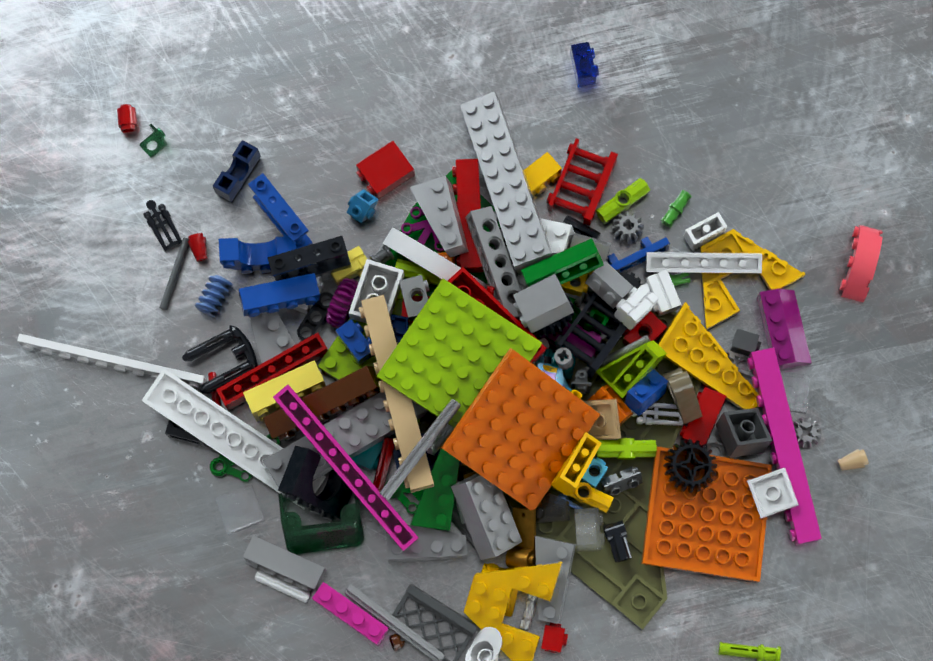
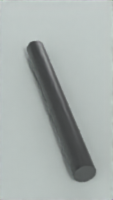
M183 238L159 307L162 310H167L189 246L188 238Z

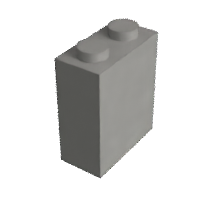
M555 274L513 295L516 300L513 305L518 314L522 313V316L519 318L524 328L528 327L531 333L574 313Z

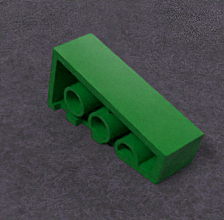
M440 448L431 470L434 487L423 490L410 522L411 526L450 531L455 497L451 486L457 482L459 460L442 448Z

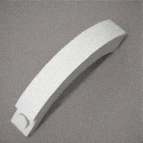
M393 227L383 242L384 245L446 281L461 269L459 266ZM473 276L487 290L488 285Z

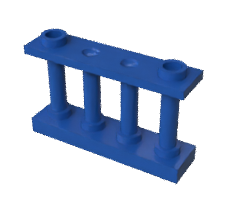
M263 173L248 184L255 193L253 199L283 237H289L293 243L296 241V249L313 244L306 235L309 230Z

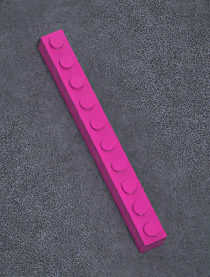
M775 348L751 352L749 358H747L749 370L752 369L753 371L752 385L754 388H757V405L762 408L763 415L761 416L772 439L770 443L772 453H770L771 462L776 465L777 470L786 468L799 504L784 511L785 519L787 522H790L791 530H789L790 539L795 542V545L818 541L822 538Z
M286 385L273 396L277 404L401 550L404 551L415 542L418 536L380 494L378 489L289 385Z

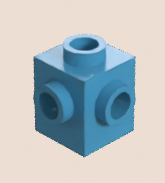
M363 189L351 197L346 213L351 215L354 220L362 223L366 219L373 217L376 212L374 208L379 199Z

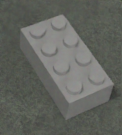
M478 473L451 486L480 560L497 557L522 542L501 489Z

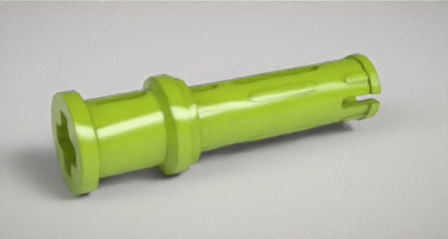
M720 642L719 655L754 658L757 661H780L781 646L772 648L764 647V644H760L758 647Z

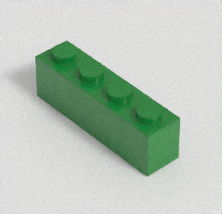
M591 238L528 266L521 271L528 287L554 274L562 285L604 266Z

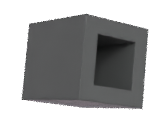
M737 328L730 351L749 357L751 352L759 351L761 342L758 341L760 335Z

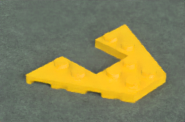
M734 229L700 247V253H762V273H759L769 290L783 289L806 275L804 272H800L789 265L787 261L779 259L777 255L769 250L756 245L751 239L743 237L741 233ZM702 273L706 330L740 312V309L721 280L732 273Z
M563 562L476 573L473 577L464 613L481 630L485 627L496 628L502 636L501 650L512 661H533L540 636L503 623L513 589L551 601Z

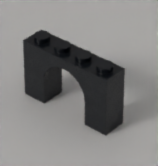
M295 446L278 491L285 494L284 498L291 501L297 500V504L302 507H310L311 512L319 515L322 513V517L327 520L333 521L334 518L342 520L352 491L334 470H331L323 491L316 496L313 491V478L321 455L309 448Z

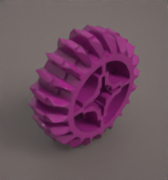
M343 279L332 297L326 314V321L334 328L341 327L350 318L349 310L359 283L354 279Z

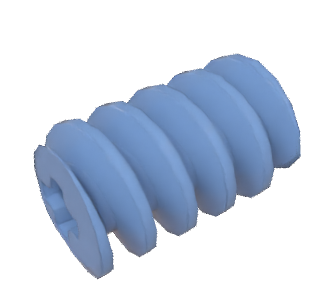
M218 275L208 278L210 282L205 284L207 289L202 290L204 296H199L198 298L201 303H195V307L200 312L214 318L215 316L212 312H219L215 306H222L219 299L226 298L222 292L229 293L226 285H233L230 281Z

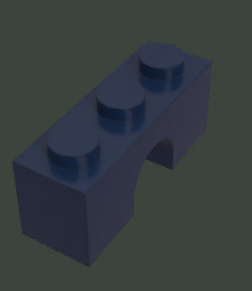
M244 140L240 142L234 151L230 168L227 172L222 171L212 186L217 195L230 202L233 201L261 157L258 148Z

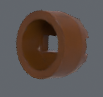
M398 634L389 636L394 651L403 648L405 645V641H401L402 637Z

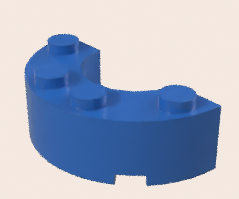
M276 237L274 240L264 243H244L239 241L238 238L218 239L220 264L226 269L241 270L243 274H249L253 271L270 273L271 268L267 257L296 249V241L293 243L289 237Z

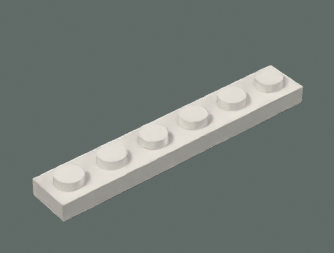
M646 252V272L668 270V272L762 273V253Z

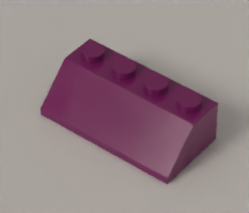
M778 288L759 292L757 302L768 348H775L780 370L812 364L795 291Z

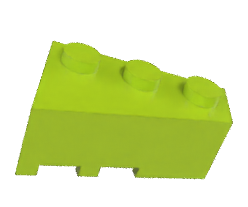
M652 340L598 369L596 373L621 398H624L627 395V391L650 373L667 353Z

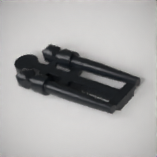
M154 200L147 201V208L152 210L154 214L151 216V213L147 211L143 214L144 218L148 220L149 227L152 228L164 251L166 252L181 244L182 240L170 218V213L166 211V206L160 204L158 206L160 212H157L155 209L156 202ZM161 214L166 220L162 221L159 215ZM156 217V219H157V221H158L159 223L156 224V222H155V220H154L153 218ZM168 223L177 241H172L167 229L164 226L165 224ZM160 227L170 243L167 246L158 231Z

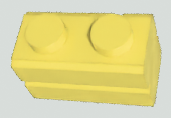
M360 246L348 251L351 263L350 268L330 273L337 286L345 278L361 277L367 258Z

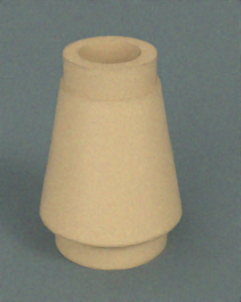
M857 449L838 460L841 471L865 468V465L869 464L864 449L860 451Z

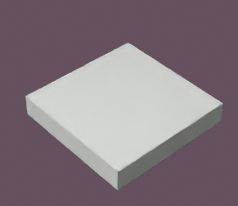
M781 468L747 481L760 518H765L799 505L786 468Z

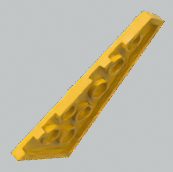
M684 302L658 343L667 353L664 358L679 368L681 367L682 370L687 371L688 374L710 389L726 395V400L741 410L756 408V396H758L756 390L748 380H745L738 371V367L730 361L727 353L712 334L701 324V320L693 314L690 306Z

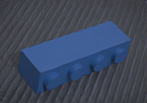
M315 273L240 288L239 298L243 315L256 317L264 312L275 313L283 308L294 309L302 304L313 305L319 301L320 292Z

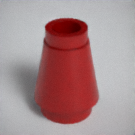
M203 233L188 236V244L196 261L207 260L206 237L203 236Z

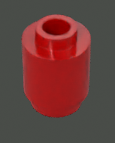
M130 104L121 105L117 109L118 127L121 128L123 133L136 131V108Z

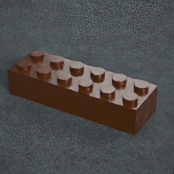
M365 366L301 398V400L316 418L323 423L330 419V415L342 414L347 411L346 407L352 405L355 407L363 403L364 398H371L380 393L378 382L382 380L377 378L374 367ZM282 408L263 417L272 439L286 441L295 437L296 432H300V429Z

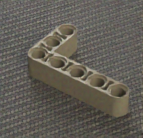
M680 367L664 374L663 377L668 380L667 387L683 423L686 424L703 417L687 371L683 372Z

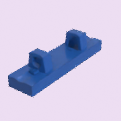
M645 237L640 242L643 249L621 260H618L613 253L608 256L607 261L615 270L620 269V272L623 273V270H629L645 262L646 252H665L669 250L670 243L667 237L652 244L649 238Z

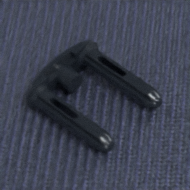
M230 325L228 330L187 350L182 356L185 362L193 361L234 339L239 344L231 348L235 358L237 359L243 355L246 356V362L204 383L200 388L202 394H210L258 366L251 343L238 327Z

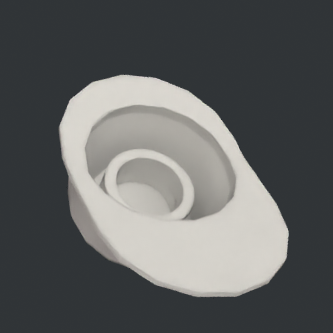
M485 627L480 630L466 654L465 661H498L502 646L500 632L493 627Z

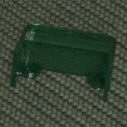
M282 493L278 494L281 524L286 548L289 552L296 555H306L358 548L364 543L365 535L361 501L355 494V503L347 504L342 508L340 513L341 521L302 526L301 518L297 513L287 512L286 498H284Z

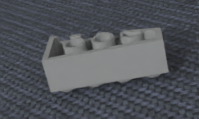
M442 176L410 187L444 251L450 257L469 252L452 184L448 178Z
M535 536L536 565L563 562L551 601L537 597L538 620L555 624L561 622L576 544Z

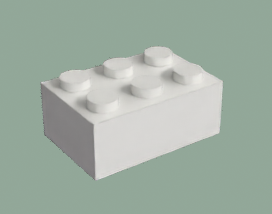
M367 259L349 310L350 319L367 324L366 318L362 319L359 307H362L361 301L381 295L385 297L389 316L391 317L401 288L399 280L404 279V270Z

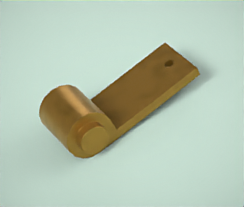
M514 507L513 519L522 542L507 551L506 565L509 568L536 566V509L529 510Z

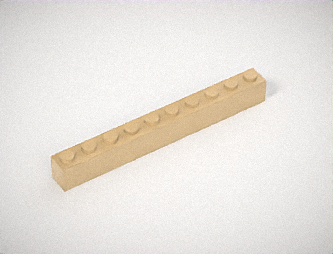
M384 295L362 300V307H359L361 318H366L367 325L364 326L366 337H371L372 344H369L371 356H376L377 362L373 363L376 375L397 346ZM380 381L378 382L380 391L385 393L387 400L383 401L386 412L390 411L392 418L388 420L391 431L395 430L397 437L393 439L395 449H400L402 457L398 458L401 465L422 437L412 400L385 382ZM426 452L404 480L405 487L410 488L411 493L434 487Z

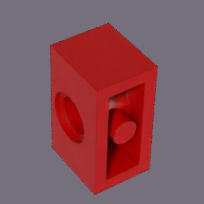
M650 311L632 330L627 329L624 332L622 343L627 346L642 338L638 333L640 330L647 331L650 340L656 342L666 332L667 326Z

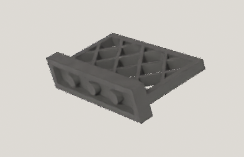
M413 584L408 586L406 593L392 614L395 618L396 616L404 615L406 626L409 628L421 626L422 638L426 641L427 638L437 636L440 646L437 649L441 650L443 654V649L454 647L456 656L453 661L459 660L479 628L475 623ZM408 597L415 601L417 610L406 612L404 603ZM430 610L433 620L423 622L420 611ZM417 612L420 623L409 626L407 614ZM445 620L449 622L450 631L439 633L437 621ZM434 622L437 634L426 636L423 625ZM463 631L468 634L465 642L456 644L454 632ZM451 633L454 645L443 647L440 635ZM444 656V658H443L442 661H450V660H448V659L445 658V656Z

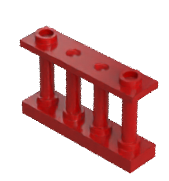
M576 138L574 144L570 143L568 147V159L553 193H549L546 203L549 204L548 211L551 212L556 204L582 214L581 216L584 217L583 224L590 226L616 164L618 154L611 151L609 157L605 156L604 158L578 148L579 139ZM577 155L601 164L604 170L602 173L596 174L571 163L574 156ZM568 171L595 181L597 184L596 189L588 190L564 181ZM561 188L588 197V200L591 201L589 206L582 207L558 198Z

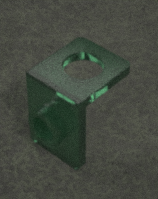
M150 124L149 126L153 133L140 143V147L152 158L167 143L164 138L166 136L159 127L156 129ZM148 142H157V148L154 150L147 149Z

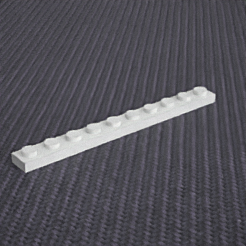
M19 334L17 339L22 348L29 351L39 349L43 354L52 355V353H56L64 359L74 357L82 363L91 361L95 362V365L104 368L107 365L113 366L117 371L125 372V370H130L138 376L148 374L151 375V378L157 379L161 371L166 369L195 389H199V387H202L207 382L205 376L28 335Z

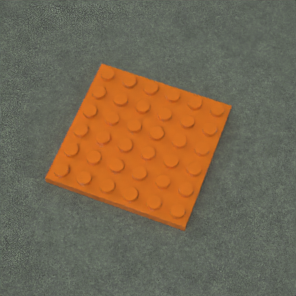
M510 348L441 448L529 510H535L552 486L551 483L566 459L571 455L584 433L589 432L600 416V413Z
M657 446L641 564L760 582L767 517L760 518L747 481L772 472V465L715 456L716 460L712 463L717 464V468L711 469L716 472L715 476H711L713 482L707 483L708 487L705 489L701 487L699 492L694 489L692 493H689L688 487L682 492L681 485L674 488L676 482H669L668 480L671 478V475H665L669 468H664L663 465L669 462L664 458L665 456H670L668 450L671 448ZM687 451L679 453L676 463L685 461ZM695 453L696 459L703 462L702 458ZM689 462L687 467L691 470L694 468V465ZM705 469L696 471L694 481L700 480L703 477ZM677 470L678 473L684 479H686L684 472Z

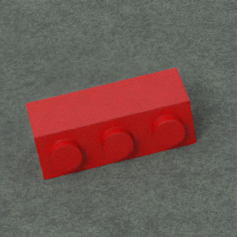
M704 387L703 392L699 391L697 394V400L703 417L689 422L688 426L684 425L681 430L680 436L686 444L689 439H692L693 445L697 440L700 441V447L707 444L724 406L726 395Z

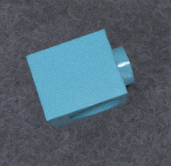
M598 457L596 459L593 458L580 482L588 483L596 489L608 470V467L605 466L606 462ZM597 468L600 474L598 476H591L589 469Z

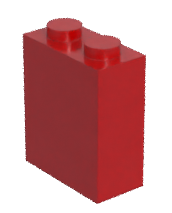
M391 141L356 164L357 172L355 173L361 182L365 181L368 185L366 187L367 191L375 195L377 199L382 198L415 176L414 168L394 141Z

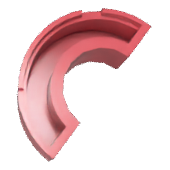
M863 225L854 227L852 237L855 238L851 249H854L853 256L849 257L847 267H850L845 279H842L839 290H842L841 297L860 302L865 301L870 289L868 286L870 280H873L883 238L880 236L883 233L882 230Z

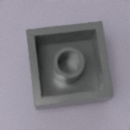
M758 408L723 412L716 423L729 458L764 453L772 442Z

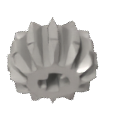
M628 211L625 212V216L621 213L618 214V219L613 220L614 226H612V231L615 232L614 237H620V242L627 239V244L631 243V239L637 242L638 236L643 235L641 230L644 229V224H640L642 218H636V213L629 216ZM629 225V228H631V230H627V227L625 226Z

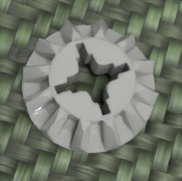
M801 417L793 423L799 447L811 448L820 441L822 436L821 427L817 421L810 417ZM811 427L809 432L811 436L809 437L808 435H806L805 437L803 436L801 438L803 433L802 428L806 430L807 428Z

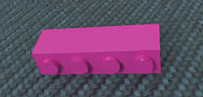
M324 582L312 597L314 602L376 646L380 645L390 631L387 626Z

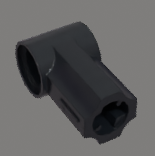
M618 521L604 525L605 537L610 544L615 563L631 559L632 556L626 539L627 532L624 522Z

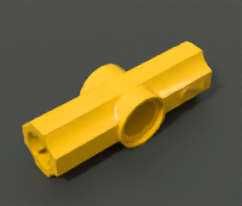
M580 482L577 488L568 495L579 503H585L606 514L614 497L591 487L585 482ZM580 489H586L588 490L589 495L587 497H581L579 496L578 491Z

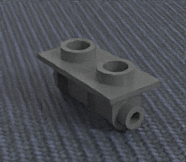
M578 370L575 381L571 382V389L581 392L582 396H584L586 393H590L591 382H587V372L585 370Z
M633 466L620 471L622 478H618L615 473L604 477L600 481L605 494L610 496L618 495L624 490L635 488L643 483L641 472L637 467L633 468Z

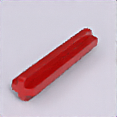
M389 437L384 438L373 485L379 492L385 485L394 449L393 438Z

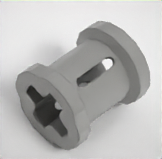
M563 347L556 350L554 358L558 367L562 370L571 368L574 364L571 351Z

